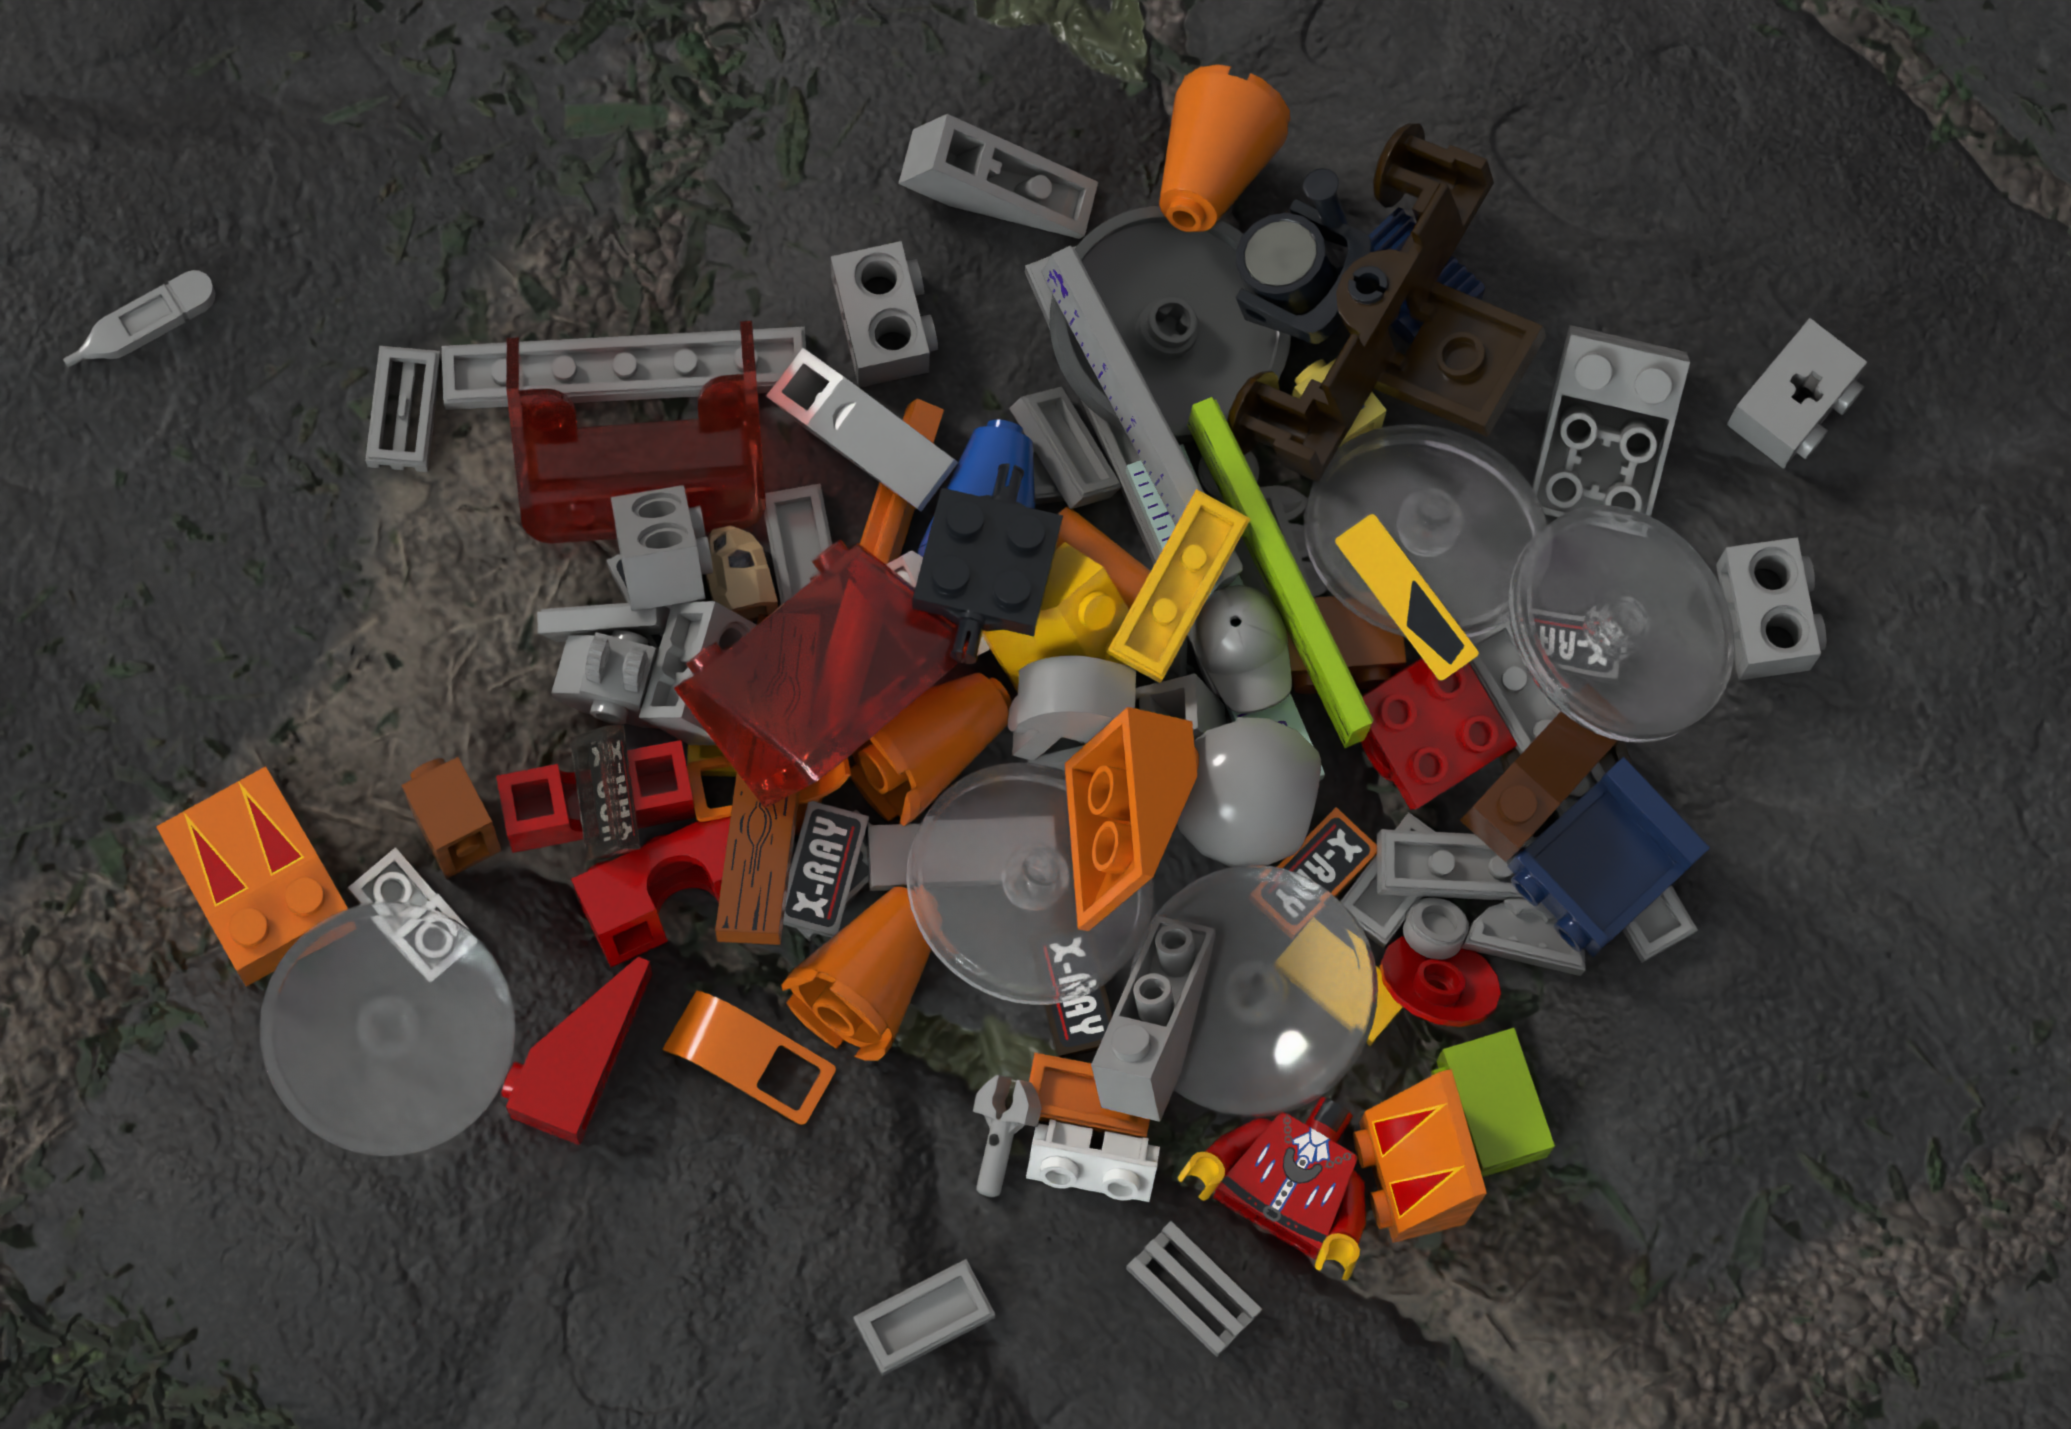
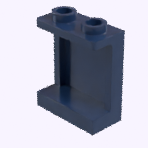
M1623 757L1526 849H1523L1515 856L1508 867L1515 874L1511 878V882L1516 890L1533 906H1538L1542 902L1558 919L1554 924V928L1560 937L1575 951L1581 952L1585 948L1594 957L1696 863L1710 847Z

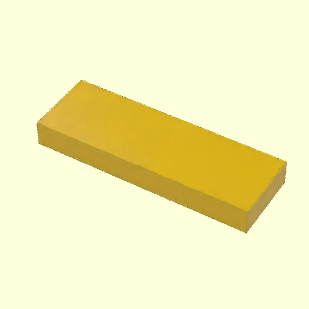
M1196 489L1106 654L1161 683L1251 519Z

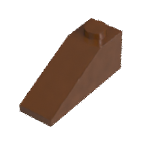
M1583 686L1460 821L1501 859L1507 862L1568 797L1629 727Z

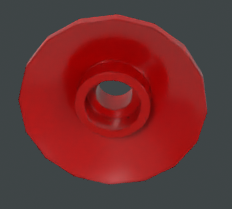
M1401 936L1387 947L1380 964L1382 982L1393 999L1413 1015L1434 1024L1453 1027L1479 1024L1494 1013L1501 995L1497 974L1487 960L1475 951L1461 948L1451 958L1431 959L1413 950L1405 940V937Z

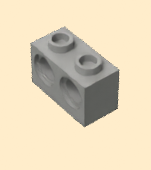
M902 241L831 256V278L858 387L861 388L929 373L930 352L938 350L936 331L931 315L920 317L915 296L924 294L921 271L917 259L906 261ZM884 277L889 279L895 286L885 294H873L867 291L863 285L871 278ZM896 332L904 335L909 342L899 350H887L881 347L877 340L886 333Z
M684 485L611 497L631 611L705 599L702 575L713 573L708 538L705 535L700 506L688 507Z
M1798 537L1726 547L1716 567L1738 680L1810 671L1821 655L1820 650H1825L1827 638L1822 615L1820 613L1813 614L1809 592H1813L1815 588L1814 569L1811 558L1808 555L1801 556ZM1768 569L1775 572L1781 579L1782 588L1770 590L1762 587L1757 582L1754 571ZM1769 627H1781L1787 630L1793 638L1794 646L1779 648L1773 645L1766 635V629Z
M716 601L673 604L639 718L689 745H733L766 630Z

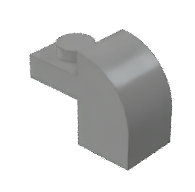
M1086 656L1050 657L1034 661L1019 670L1018 695L1014 698L1008 714V728L1010 731H1013L1012 756L1035 761L1061 737L1088 743L1127 707L1135 708L1136 670L1130 666Z

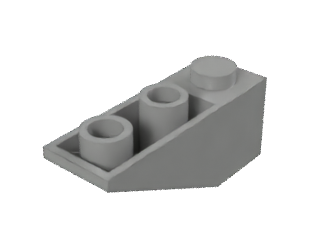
M804 348L801 349L766 395L767 398L800 426L919 511L924 509L958 464L955 459Z
M1156 916L1091 1064L1101 1108L1158 1122L1161 1121L1182 1072L1216 938L1215 928Z

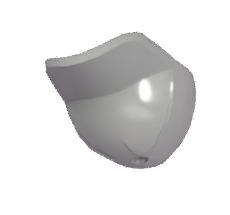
M1243 585L1226 586L1210 594L1192 625L1193 642L1203 668L1225 705L1236 713L1248 714L1266 710L1284 701L1292 690L1289 646L1284 621L1272 599L1254 587ZM1233 619H1240L1242 622L1238 627L1231 625Z

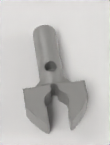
M996 1075L976 1094L972 1112L983 1114L990 1128L976 1186L977 1191L984 1196L996 1197L1001 1193L1014 1134L1025 1125L1038 1127L1042 1108L1038 1094L1031 1082L1016 1080L1013 1103L1008 1110L1005 1107V1100L1009 1093L1012 1078Z

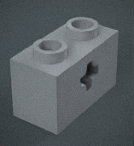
M1809 318L1737 404L1727 425L1783 469L1797 453L1804 459H1807L1828 432L1827 429L1821 426L1826 417L1833 409L1843 415L1863 391L1864 386L1857 379L1866 366L1867 361ZM1803 390L1811 398L1805 399L1800 404L1792 397L1799 395Z

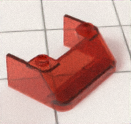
M752 320L740 321L744 374L722 375L708 381L701 388L698 395L699 419L578 428L576 409L567 395L549 388L524 389L519 337L507 338L506 391L520 516L526 533L539 542L549 544L617 539L611 497L684 485L688 507L700 506L705 532H711L713 529L726 526L745 529L757 523L766 509Z

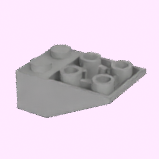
M1569 325L1527 510L1646 538L1690 365L1687 352Z

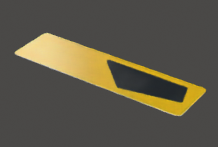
M1374 514L1368 515L1335 539L1336 545L1439 680H1445L1478 656L1479 652Z

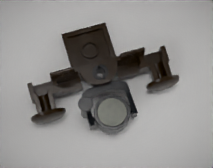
M1408 123L1396 129L1385 144L1378 159L1373 178V191L1376 200L1384 208L1393 207L1403 198L1405 193L1418 198L1412 208L1417 223L1401 251L1388 249L1374 252L1370 237L1365 232L1348 225L1337 194L1339 178L1336 173L1325 168L1310 172L1303 182V191L1306 196L1314 200L1317 209L1294 199L1289 208L1291 214L1268 215L1252 224L1244 233L1236 250V261L1245 289L1241 288L1236 296V300L1246 321L1314 344L1328 339L1342 322L1349 331L1350 336L1323 382L1320 383L1311 379L1300 399L1279 390L1278 376L1273 371H1262L1248 378L1237 393L1227 418V423L1243 455L1251 451L1259 442L1275 449L1281 466L1319 482L1373 388L1486 437L1490 435L1545 340L1546 334L1543 325L1437 282L1441 272L1494 184L1487 159L1453 145H1449L1448 149L1425 141L1424 128L1419 123ZM1325 240L1348 247L1344 267L1330 291L1329 289L1334 278L1333 262ZM1406 299L1412 318L1423 322V325L1406 354L1403 355L1395 351L1388 327L1398 318L1401 305ZM1315 307L1313 310H1311L1310 312L1306 313L1305 315H1297V316H1296V314H1302V313H1304L1305 311H1307V310H1309V309Z

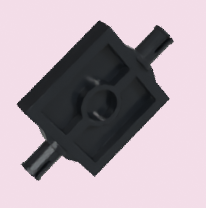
M1005 463L998 466V474L992 496H976L946 488H941L912 599V609L942 615L956 625H959L950 656L953 660L960 663L966 641L968 640L965 664L976 663L983 631L1008 630L1029 636L1035 635L1062 527L1063 515L1028 508L1016 502L1021 480L1024 476V470L1016 465L1013 467L1009 486H1006L1010 464Z

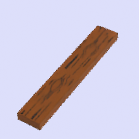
M758 614L757 625L766 631L747 695L715 932L717 942L780 945L821 624L820 617Z

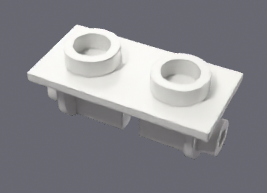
M1050 1119L1049 1125L1038 1123V1127H1035L1026 1174L1027 1179L1042 1181L1054 1188L1073 1187L1104 1193L1117 1200L1135 1199L1146 1202L1150 1201L1160 1147L1148 1145L1149 1138L1105 1131L1102 1150L1089 1148L1093 1128L1057 1122Z

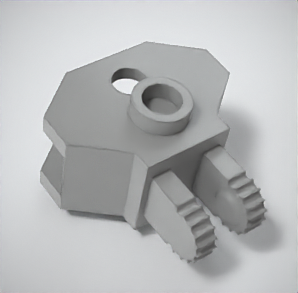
M614 630L612 636L597 632L595 636L568 635L551 692L552 697L560 703L608 723H626L641 728L659 729L639 718L658 651H656V647L648 645L649 641L645 637L624 630Z

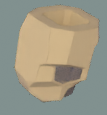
M733 526L713 529L708 536L713 573L705 575L711 600L716 601L751 622L758 620V614L774 615L778 613V601L761 544L751 533Z

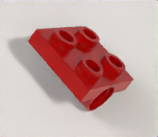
M1420 658L1361 695L1373 718L1365 740L1361 741L1363 749L1377 772L1386 780L1395 783L1410 810L1421 807L1517 746V743L1469 663L1441 681L1435 676L1425 661Z

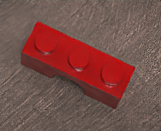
M682 740L624 751L634 829L696 818ZM558 764L496 776L506 833L512 853L605 835L597 770L564 772L559 769Z
M731 816L705 822L697 821L668 835L656 836L647 841L642 847L611 861L599 862L590 867L585 873L571 879L584 914L610 967L668 942L659 918V912L665 900L675 892L686 888H699L710 892L719 903Z

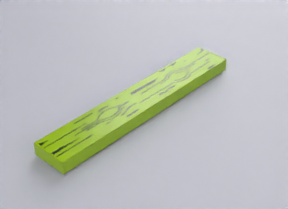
M1210 397L1193 404L1187 426L1225 504L1251 519L1241 537L1274 604L1282 616L1285 627L1344 748L1365 740L1373 718L1217 400Z

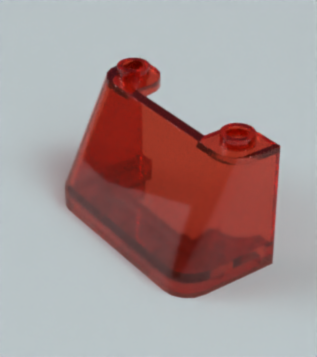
M840 539L811 561L818 571L809 578L810 582L735 643L722 650L715 641L696 654L686 663L692 673L674 687V690L764 808L808 787L825 776L959 663L950 656L959 625H956L942 615L912 609L915 587L859 542L847 548ZM969 640L966 641L961 660L966 657Z

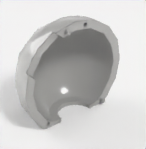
M1237 717L1235 722L1204 732L1194 740L1195 748L1199 753V766L1196 781L1177 822L1180 832L1202 855L1229 867L1262 868L1294 855L1301 848L1306 838L1316 803L1321 773V757L1319 752L1297 730L1269 718Z

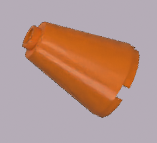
M1218 64L1199 67L1184 77L1175 94L1159 206L1168 221L1181 231L1203 232L1211 229L1282 148L1287 139L1288 124L1291 120L1288 106L1278 91L1264 79L1252 73L1249 74L1246 81L1242 78L1228 75L1231 69L1230 66Z
M973 673L852 712L840 719L845 747L850 748L856 762L854 766L850 767V777L865 800L881 817L890 821L899 816L901 817L899 824L906 826L917 819L1008 725V710L1012 703L1007 690L996 678L991 677L988 679L981 673Z
M897 886L890 889L790 971L781 986L782 991L791 989L793 993L786 1002L793 1014L806 1028L832 1047L838 1049L841 1043L846 1041L860 1048L854 1057L864 1061L880 1060L893 1045L941 929L942 918L937 911L939 909L937 901L928 892L916 886H909L908 888Z

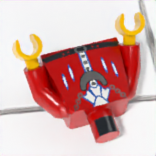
M1320 1097L1305 1124L1284 1112H1281L1273 1121L1256 1118L1221 1135L1205 1152L1194 1154L1180 1172L1178 1180L1181 1183L1187 1176L1191 1175L1200 1178L1204 1182L1205 1188L1198 1197L1201 1200L1209 1199L1215 1191L1213 1199L1316 1260L1315 1268L1321 1271L1326 1260H1335L1344 1267L1345 1271L1342 1280L1348 1281L1360 1256L1359 1243L1366 1226L1365 1182L1353 1170L1358 1157L1337 1144L1353 1118V1115L1340 1104L1328 1098Z

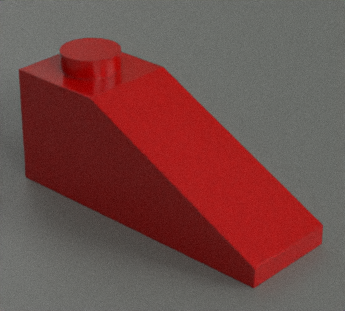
M637 957L530 1049L524 1064L516 1061L513 1063L501 1092V1097L509 1099L506 1109L511 1119L579 1146L581 1145L653 975L650 961Z

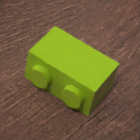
M1515 1028L1443 1049L1436 1061L1438 1069L1432 1070L1431 1076L1438 1072L1452 1069L1482 1177L1547 1158L1555 1145Z

